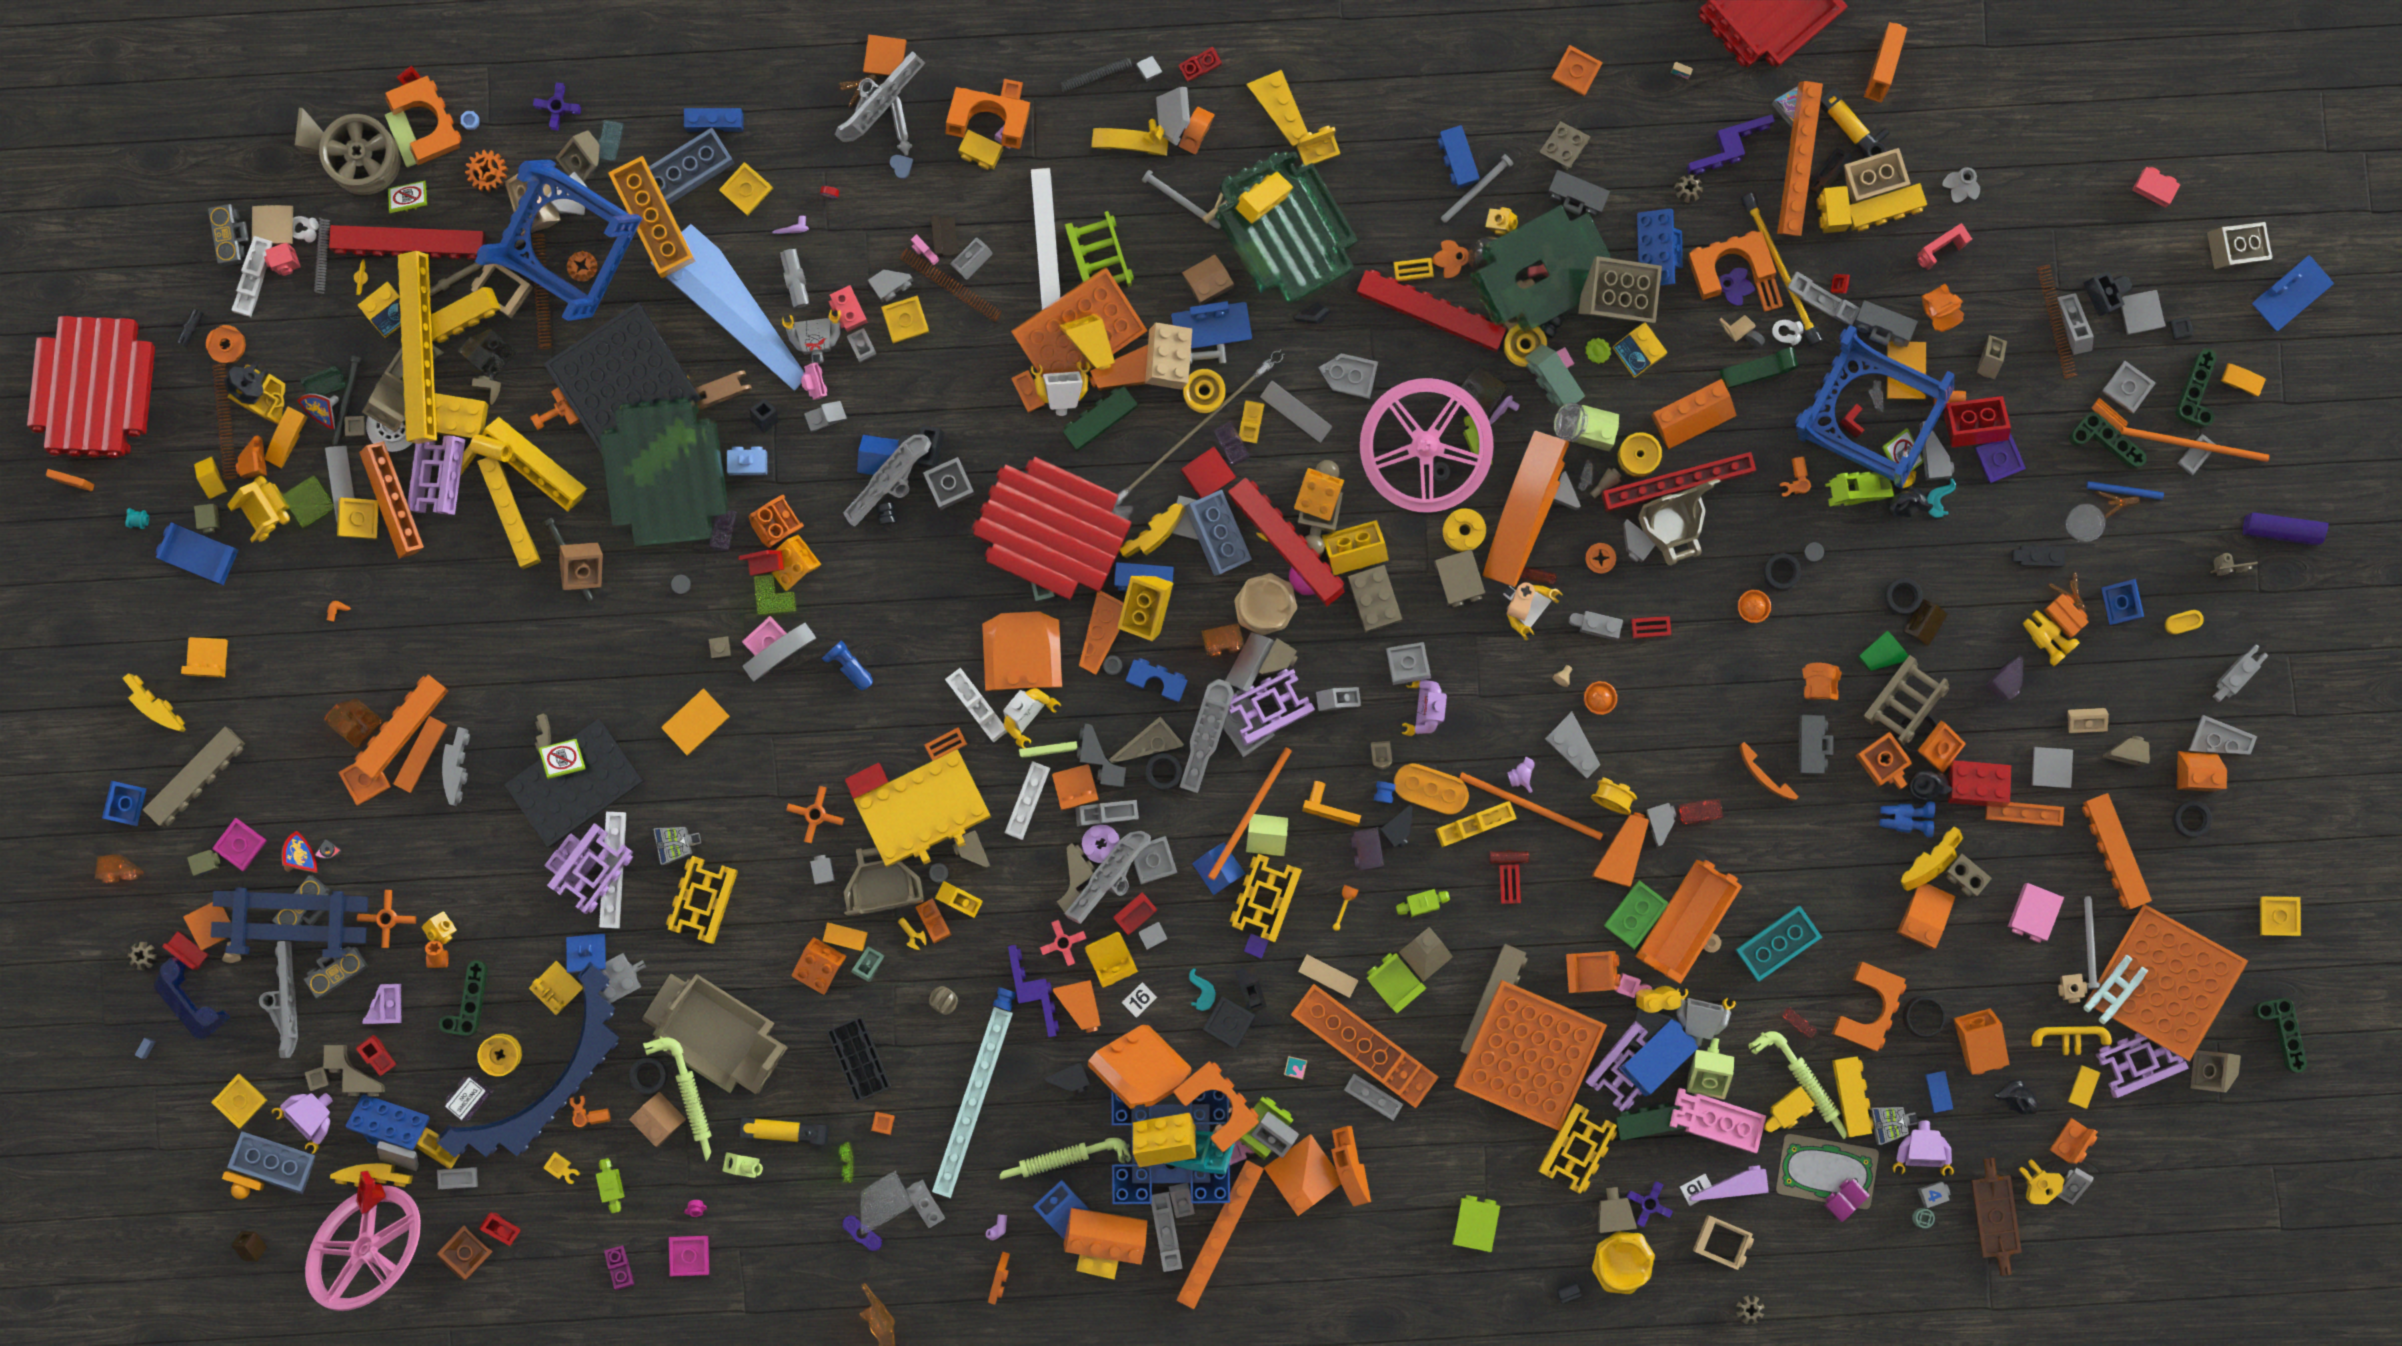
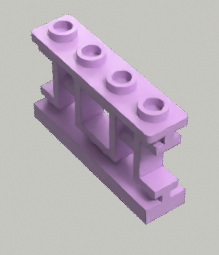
M443 436L442 445H435V441L415 444L407 501L410 511L426 513L428 503L434 504L433 512L455 515L465 439L455 436ZM431 451H434L433 460H430ZM442 451H445L444 461H440ZM432 466H439L437 483H430ZM425 488H429L427 498H424ZM436 489H440L438 499L435 498Z
M1288 669L1282 670L1277 673L1278 677L1271 679V677L1266 678L1260 682V686L1255 688L1253 685L1248 692L1244 691V694L1240 696L1237 694L1233 695L1228 713L1231 715L1238 711L1246 728L1238 732L1242 737L1241 740L1244 746L1291 724L1315 710L1312 703H1309L1308 697L1299 701L1293 691L1291 684L1298 681L1297 676L1294 674V669L1290 671ZM1289 678L1283 684L1287 693L1279 696L1275 687L1267 690L1268 687ZM1254 694L1256 695V697L1250 700L1253 710L1247 713L1241 704L1236 707L1233 706ZM1272 694L1280 711L1265 718L1257 701ZM1291 699L1295 708L1303 704L1304 707L1281 717L1282 714L1287 712L1283 704L1284 702ZM1258 716L1261 724L1270 722V724L1250 734L1247 733L1253 729L1250 719Z
M595 823L547 885L559 895H562L568 888L580 897L581 900L575 907L585 914L591 913L598 905L596 901L600 896L604 897L610 889L608 887L612 880L615 882L621 875L620 869L623 865L627 866L633 859V856H631L633 851L622 844L618 851H615L604 843L603 840L608 833ZM600 834L596 842L604 848L599 853V855L596 856L591 851H588L586 855L583 856L587 849L590 847V845L593 843V841L596 839V837ZM610 852L617 858L624 852V855L608 875L607 873L612 867L604 862L605 858ZM590 857L605 867L594 882L580 873V870ZM576 865L577 867L572 873L580 878L577 884L572 887L567 882H564L559 887ZM586 883L594 889L600 883L599 888L587 904L584 905L588 898L580 893Z
M1637 1021L1631 1025L1586 1078V1083L1591 1087L1593 1086L1595 1090L1598 1091L1603 1085H1606L1618 1095L1613 1101V1105L1617 1106L1621 1112L1624 1109L1628 1110L1635 1102L1633 1098L1637 1094H1642L1635 1087L1626 1099L1621 1102L1624 1094L1617 1089L1623 1081L1631 1087L1634 1085L1617 1068L1628 1055L1631 1057L1635 1055L1629 1048L1624 1053L1622 1051L1638 1032L1640 1035L1636 1038V1041L1642 1046L1646 1044L1643 1038L1648 1031ZM1614 1062L1615 1064L1611 1070L1618 1075L1616 1079L1610 1083L1603 1077L1598 1083L1597 1080Z
M2139 1033L2135 1034L2136 1038L2128 1040V1038L2117 1041L2118 1045L2112 1048L2110 1045L2099 1049L2100 1053L2095 1054L2099 1059L2100 1065L2110 1063L2117 1080L2108 1083L2109 1087H2111L2110 1091L2113 1098L2121 1097L2189 1069L2187 1063L2178 1055L2172 1057L2171 1052L2162 1046L2153 1050L2150 1042L2141 1044V1041L2148 1038ZM2129 1047L2128 1050L2122 1052L2126 1061L2117 1065L2114 1057L2105 1058L2109 1054ZM2145 1048L2152 1065L2136 1071L2130 1054ZM2165 1055L2168 1063L2177 1062L2153 1072L2154 1069L2160 1067L2156 1057ZM2129 1069L2132 1077L2141 1076L2137 1080L2120 1087L2117 1086L2124 1082L2121 1075L2122 1071Z

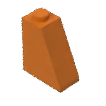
M1091 980L1053 988V992L1081 1030L1086 1029L1087 1033L1098 1030L1097 1027L1101 1026Z

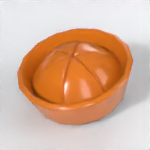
M1750 590L1740 597L1738 611L1744 620L1750 623H1758L1768 617L1771 611V602L1765 593L1759 590Z
M1598 681L1587 687L1584 693V702L1591 712L1603 715L1614 709L1617 703V694L1612 685Z

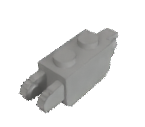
M2254 645L2246 654L2238 658L2217 681L2216 687L2219 690L2212 696L2217 702H2220L2225 696L2230 698L2232 695H2235L2261 667L2260 664L2268 655L2263 653L2255 661L2251 656L2258 651V645Z

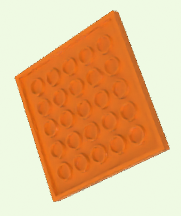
M2143 904L2097 983H2100L2101 987L2126 955L2130 956L2132 961L2120 977L2130 983L2141 967L2146 968L2148 972L2143 980L2112 1016V1019L2190 1062L2246 967L2248 960ZM2114 983L2108 992L2118 998L2124 989L2117 983ZM2093 989L2086 1004L2099 989ZM2102 997L2100 1002L2093 1008L2104 1014L2112 1004Z
M1500 980L1454 1086L1560 1131L1607 1025L1509 982Z

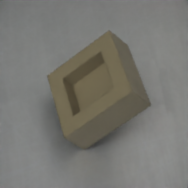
M345 417V436H366L365 417Z
M728 636L709 639L712 659L731 656Z
M323 1067L305 1072L310 1091L330 1085L326 1069H323Z

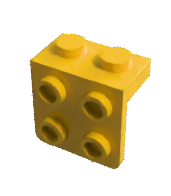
M1325 126L1320 128L1318 133L1312 134L1309 132L1301 136L1297 149L1304 168L1340 155L1334 137L1335 127Z
M1115 932L1085 947L1103 988L1138 972L1119 932Z

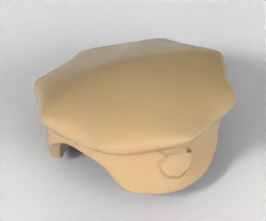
M1272 573L1248 579L1234 600L1239 624L1262 636L1285 629L1297 610L1293 585Z

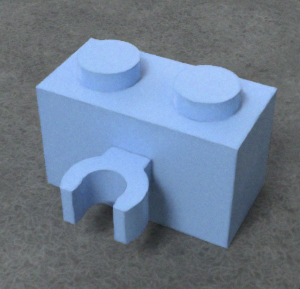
M732 447V450H727L728 475H767V451L763 450V447H751V450H744V447Z

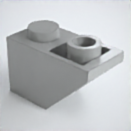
M882 270L870 278L868 282L881 302L884 300L888 302L896 296L895 293L899 290L904 291L912 285L913 278L910 274Z

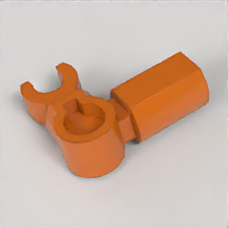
M1805 457L1791 459L1794 475L1798 480L1793 481V484L1788 482L1779 484L1780 487L1786 486L1788 488L1787 493L1781 494L1782 497H1787L1792 492L1795 494H1805L1810 490L1811 483L1806 479L1808 473Z
M580 1096L581 1102L579 1104H575L574 1097L570 1098V1104L574 1107L572 1121L575 1126L584 1127L588 1122L593 1125L611 1121L608 1108L590 1111L586 1115V1109H583L585 1104L584 1096Z

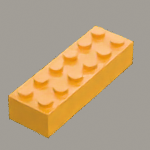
M641 156L608 172L628 214H637L642 217L637 232L660 277L664 278L696 262L644 157Z

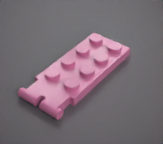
M1678 1088L1674 1105L1679 1106L1680 1109H1673L1670 1127L1677 1128V1125L1686 1127V1132L1751 1153H1758L1766 1119L1765 1115L1701 1094L1691 1096L1685 1094V1089Z

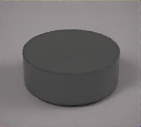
M1754 330L1749 331L1745 336L1749 343L1759 348L1765 342L1764 337Z
M1816 542L1808 544L1804 550L1805 558L1810 562L1819 561L1824 555L1822 545Z
M677 575L673 578L671 586L677 594H686L691 588V581L685 575Z
M1117 656L1107 657L1103 663L1105 672L1109 675L1120 673L1122 670L1121 659Z
M936 863L931 866L929 876L934 882L941 883L948 878L949 872L945 865Z

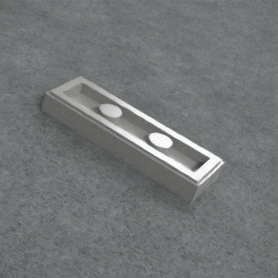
M1353 1074L1344 1091L1393 1121L1403 1106L1401 1102L1356 1074Z

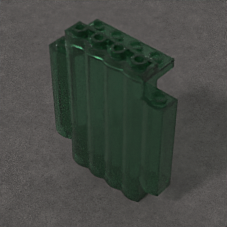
M1286 151L1280 154L1276 152L1270 155L1268 160L1264 162L1259 160L1254 163L1250 169H1247V167L1237 172L1238 175L1234 177L1231 175L1225 177L1219 189L1227 202L1220 205L1215 214L1259 291L1263 293L1277 285L1288 305L1348 275L1355 267L1345 251L1358 242L1356 235L1313 163L1307 166L1302 164L1297 168L1294 167L1293 163L1298 158L1295 151L1289 154ZM1278 172L1293 186L1292 190L1285 200L1251 224L1236 209L1240 202L1238 198L1245 191L1247 193L1250 192V189L1256 183L1261 184V181L1268 174L1271 176Z
M688 397L678 398L676 402H669V399L657 401V404H650V401L638 403V406H631V403L619 405L620 407L615 410L618 431L615 428L604 429V432L599 435L612 524L625 525L632 523L635 546L711 538L713 532L710 516L726 514L729 511L716 420L710 421V418L699 419V422H697L698 404H694V400H688Z

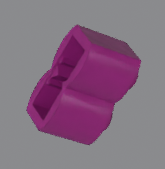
M1846 1178L1839 1185L1841 1189L1836 1194L1832 1192L1825 1199L1827 1202L1824 1206L1839 1222L1846 1220L1870 1196L1854 1178L1850 1180Z

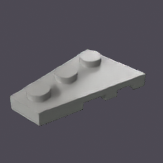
M1571 711L1545 740L1587 779L1600 766V763Z
M2202 715L2188 751L2250 755L2257 736Z

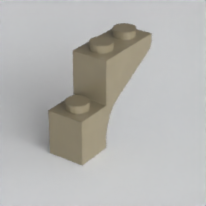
M1072 843L1067 847L1070 886L1066 894L1057 901L1064 912L1068 910L1081 894L1082 890L1077 891L1076 888L1088 881L1093 871L1096 870L1089 860L1085 862L1082 858L1084 852L1079 845L1074 846Z
M324 1045L323 1069H329V1072L341 1073V1069H343L342 1092H348V1096H360V1092H367V1096H379V1092H385L384 1084L356 1069L350 1063L347 1045Z

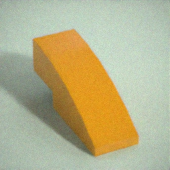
M289 406L287 407L270 442L265 460L280 468L284 466L300 437L299 433L308 418L307 416Z

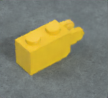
M1797 1086L1770 1108L1772 1117L1764 1123V1130L1773 1132L1779 1127H1788L1790 1129L1798 1123L1797 1118L1801 1115L1805 1117L1813 1111L1812 1107L1815 1104L1801 1086Z

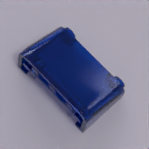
M170 958L161 966L155 979L154 987L195 1038H206L229 1020L230 1017L225 1010L216 1012L211 1007L198 1009L180 987L187 980L184 977V970L188 966L178 958Z

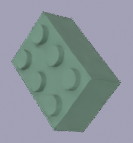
M1542 344L1525 357L1528 363L1526 365L1528 370L1532 374L1535 373L1537 376L1536 382L1542 389L1545 388L1547 391L1546 397L1552 404L1555 403L1559 408L1563 407L1568 410L1585 397L1556 351Z

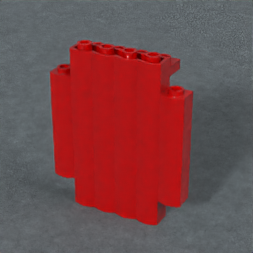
M1707 0L1698 13L1700 14L1699 19L1704 24L1708 23L1711 26L1713 35L1716 38L1720 37L1725 42L1723 45L1730 53L1733 52L1737 56L1736 60L1742 67L1746 66L1749 68L1765 54L1767 56L1765 58L1771 66L1778 68L1842 14L1848 6L1843 0Z
M61 316L58 317L56 338H37L27 426L36 433H44L46 431L44 449L50 455L60 456L61 454H68L77 457L87 454L90 457L106 455L110 458H118V456L130 454L131 446L126 441L127 434L133 437H139L140 434L146 435L155 346L152 342L137 341L138 324L134 319Z
M1034 457L1033 461H1028L1025 468L1028 471L1027 474L1008 465H1005L1004 468L1001 467L996 476L999 480L996 486H991L988 493L991 497L988 503L984 502L980 513L983 514L980 520L976 519L972 527L974 536L980 538L982 542L993 544V547H988L985 554L987 563L1070 601L1078 584L1100 593L1132 524L1131 521L1112 513L1119 495L1037 457Z

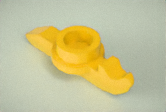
M364 259L360 264L359 271L354 274V280L357 283L356 295L361 294L363 284L368 280Z

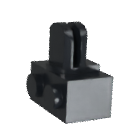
M2109 270L2083 282L2099 317L2125 305L2121 296L2128 293L2132 287L2128 277L2119 276L2113 279Z
M922 425L920 435L927 436L931 446L928 453L918 458L915 464L918 467L932 469L938 465L945 433L940 428ZM903 434L898 440V445L900 446L913 435Z

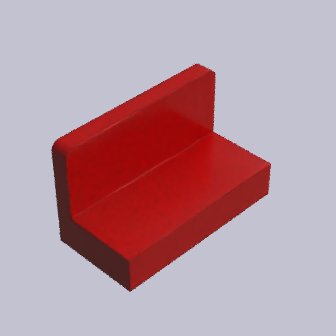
M1858 404L1839 423L1840 426L1855 438L1864 431L1861 426L1853 421L1863 409Z
M765 550L739 556V560L749 562L750 576L784 570L782 551Z
M880 763L845 779L853 799L889 782Z
M177 931L169 943H164L162 946L192 970H198L210 955L204 950L201 951L197 944L180 931Z

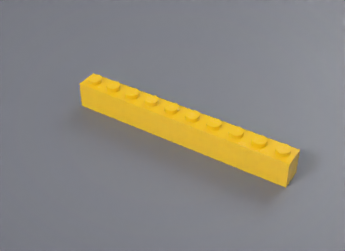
M413 251L398 255L405 401L404 415L406 441L422 444L437 440L428 254Z

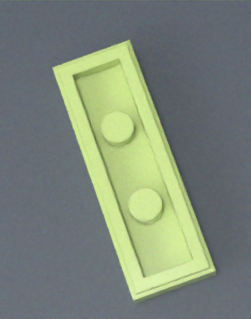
M403 111L396 115H393L392 112L385 114L406 167L417 164L410 151V143L416 141V138L405 112Z
M1075 741L1019 749L1021 758L1076 751L1078 747Z

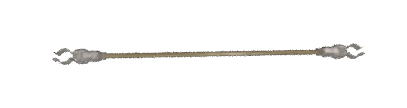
M1266 359L1247 382H1245L1216 410H1214L1209 416H1207L1199 425H1197L1180 442H1178L1171 450H1169L1161 459H1159L1152 467H1150L1132 485L1118 493L1119 498L1115 504V507L1119 506L1123 502V500L1129 495L1132 489L1139 482H1141L1168 456H1170L1187 439H1189L1196 431H1198L1206 422H1208L1215 414H1217L1225 405H1227L1234 397H1236L1254 379H1257L1258 377H1261L1265 372L1270 371L1274 366V364L1271 362V359Z

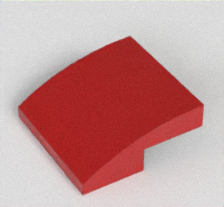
M1215 447L1209 449L1181 469L1200 498L1217 492L1236 478Z

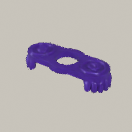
M853 1215L843 1219L842 1227L857 1242L865 1245L870 1251L880 1249L882 1239L872 1232L868 1225L861 1223ZM861 1227L866 1228L868 1232L867 1237L864 1239H860L856 1235L857 1230Z

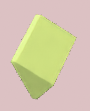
M1254 814L1249 822L1246 852L1284 856L1288 818Z

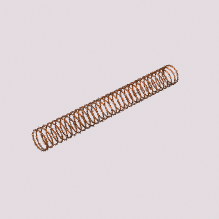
M533 234L531 237H545V235ZM536 239L533 241H544L545 239ZM532 243V245H543L541 243ZM538 246L534 248H545V246ZM533 250V251H534V252H544V251H546V250H536V251ZM539 253V254H535V255H546V254H545V253ZM537 257V259H545V258H546V257ZM542 289V290H536L535 292H537V291H548V290H547V289ZM535 293V294H536V295H547V294H549V293H539V294H538V293ZM548 296L536 297V299H538V298H549V297H548ZM535 299V301H537V302H548V301H549V300H541V301H538V300ZM536 304V305H537V306H539V305H541V306H546V305H549V304ZM543 307L538 309H549V307ZM536 309V312H537V313H548V312H550V311H541V312H539V311H537L538 309ZM549 314L538 315L537 317H539V316H550V315H549ZM537 318L538 320H550V318ZM538 322V324H540V323L547 324V323H551V322ZM544 325V326H539V327H551V326H550V325ZM538 329V330H539V331H549V330H551V329H542V330H541V329ZM547 332V333H539L538 335H540V334H551V333H550V332ZM544 336L540 338H551V336ZM539 340V342H542V341L547 342V341H552V340ZM552 343L540 344L538 348L547 349L542 347L550 346Z
M908 248L904 250L900 257V260L903 259V257L908 251ZM926 260L924 261L923 265H922L921 268L919 269L920 271H921L922 267L924 266V264L926 263ZM929 262L927 263L926 267H925L924 270L922 271L923 273H924L925 269L927 268V266L929 265ZM931 264V266L929 267V269L927 270V272L925 273L926 275H927L928 271L930 270V268L932 267V264ZM988 310L985 314L986 317H989V319H992V321L995 322L1000 316L1002 310L999 311L994 320L993 318L995 314L991 318L990 316L992 312L987 316L989 312Z
M2050 265L2038 267L2037 270L2041 271L2051 267ZM2050 281V282H2046V283H2041V284H2042L2041 287H2044V288L2050 287V286H2043V285H2045V284H2047V283L2054 282V281ZM2052 288V289H2048V290H2043V289H2042V291L2046 292V291L2053 290V289H2056V288ZM2057 291L2051 292V293H2044V292H2043V294L2049 295V294H2052V293H2056ZM2054 295V296H2050V297H2044V298L2048 299V298L2055 297V296H2058V295ZM2059 298L2053 299V300H2046V299H2045L2044 301L2050 302V301L2058 300ZM2059 302L2052 303V304H2046V305L2050 306V305H2053V304H2057V303H2059ZM2061 309L2054 310V311H2048V312L2052 313V312H2055V311H2059V310H2061ZM2068 337L2061 338V339H2055V338H2054V340L2059 341V340H2062V339H2066V338H2068ZM2070 344L2063 345V346H2057V345H2056V347L2061 348V347H2064V346H2068V345H2070ZM2072 351L2065 352V353H2059V352H2058V354L2063 355V354H2066V353H2070V352H2072ZM2074 358L2067 359V360H2061V359H2060L2059 361L2065 362V361H2068V360H2072V359H2074ZM2075 365L2069 366V367H2063V366H2061V368L2067 369V368H2070V367H2074ZM2076 369L2063 371V375H2066L2064 379L2077 376V372L2065 374Z
M213 365L212 369L213 371L226 370V368H221L225 367L226 365ZM219 372L215 374H225L227 372ZM224 375V376H214V378H217V377H226V375ZM214 383L216 385H225V383ZM220 390L217 392H227V390ZM225 393V394H216V396H219V395H229V394H228V393ZM222 397V398H217L216 400H218V399H228V398H227V397ZM216 401V402H217V403H226V402H230V401H221V402ZM230 404L217 405V407L230 406ZM222 408L219 410H228L231 408ZM227 411V412H217V413H218V414H221V413H231V412H230V411ZM231 415L219 416L218 418H220V417H230ZM218 419V420H219V421H227V420H232V419H223V420H222V419ZM232 422L219 423V425L232 424ZM224 426L221 428H230L232 426ZM229 429V430H219V431H220V432H223V431H232V429ZM233 433L221 434L220 436H222V435H232ZM220 437V438H221V439H228V438H233V437H225V438H224V437ZM233 440L221 441V443H223V442H233ZM226 444L222 446H232L234 444ZM232 447V448H221V449H222V450H225V449H234V448ZM235 451L223 452L222 454H224V453H234ZM221 454V456H223V457L235 456V455H227V456H225V455H222V454ZM235 458L222 459V460H223V461H225V460H235ZM228 462L224 464H234L236 462ZM236 469L224 470L223 472L236 471ZM223 473V474H225V475H232V474H237V473H229V474ZM223 475V479H235V478H237V476H227V477H224L225 475Z

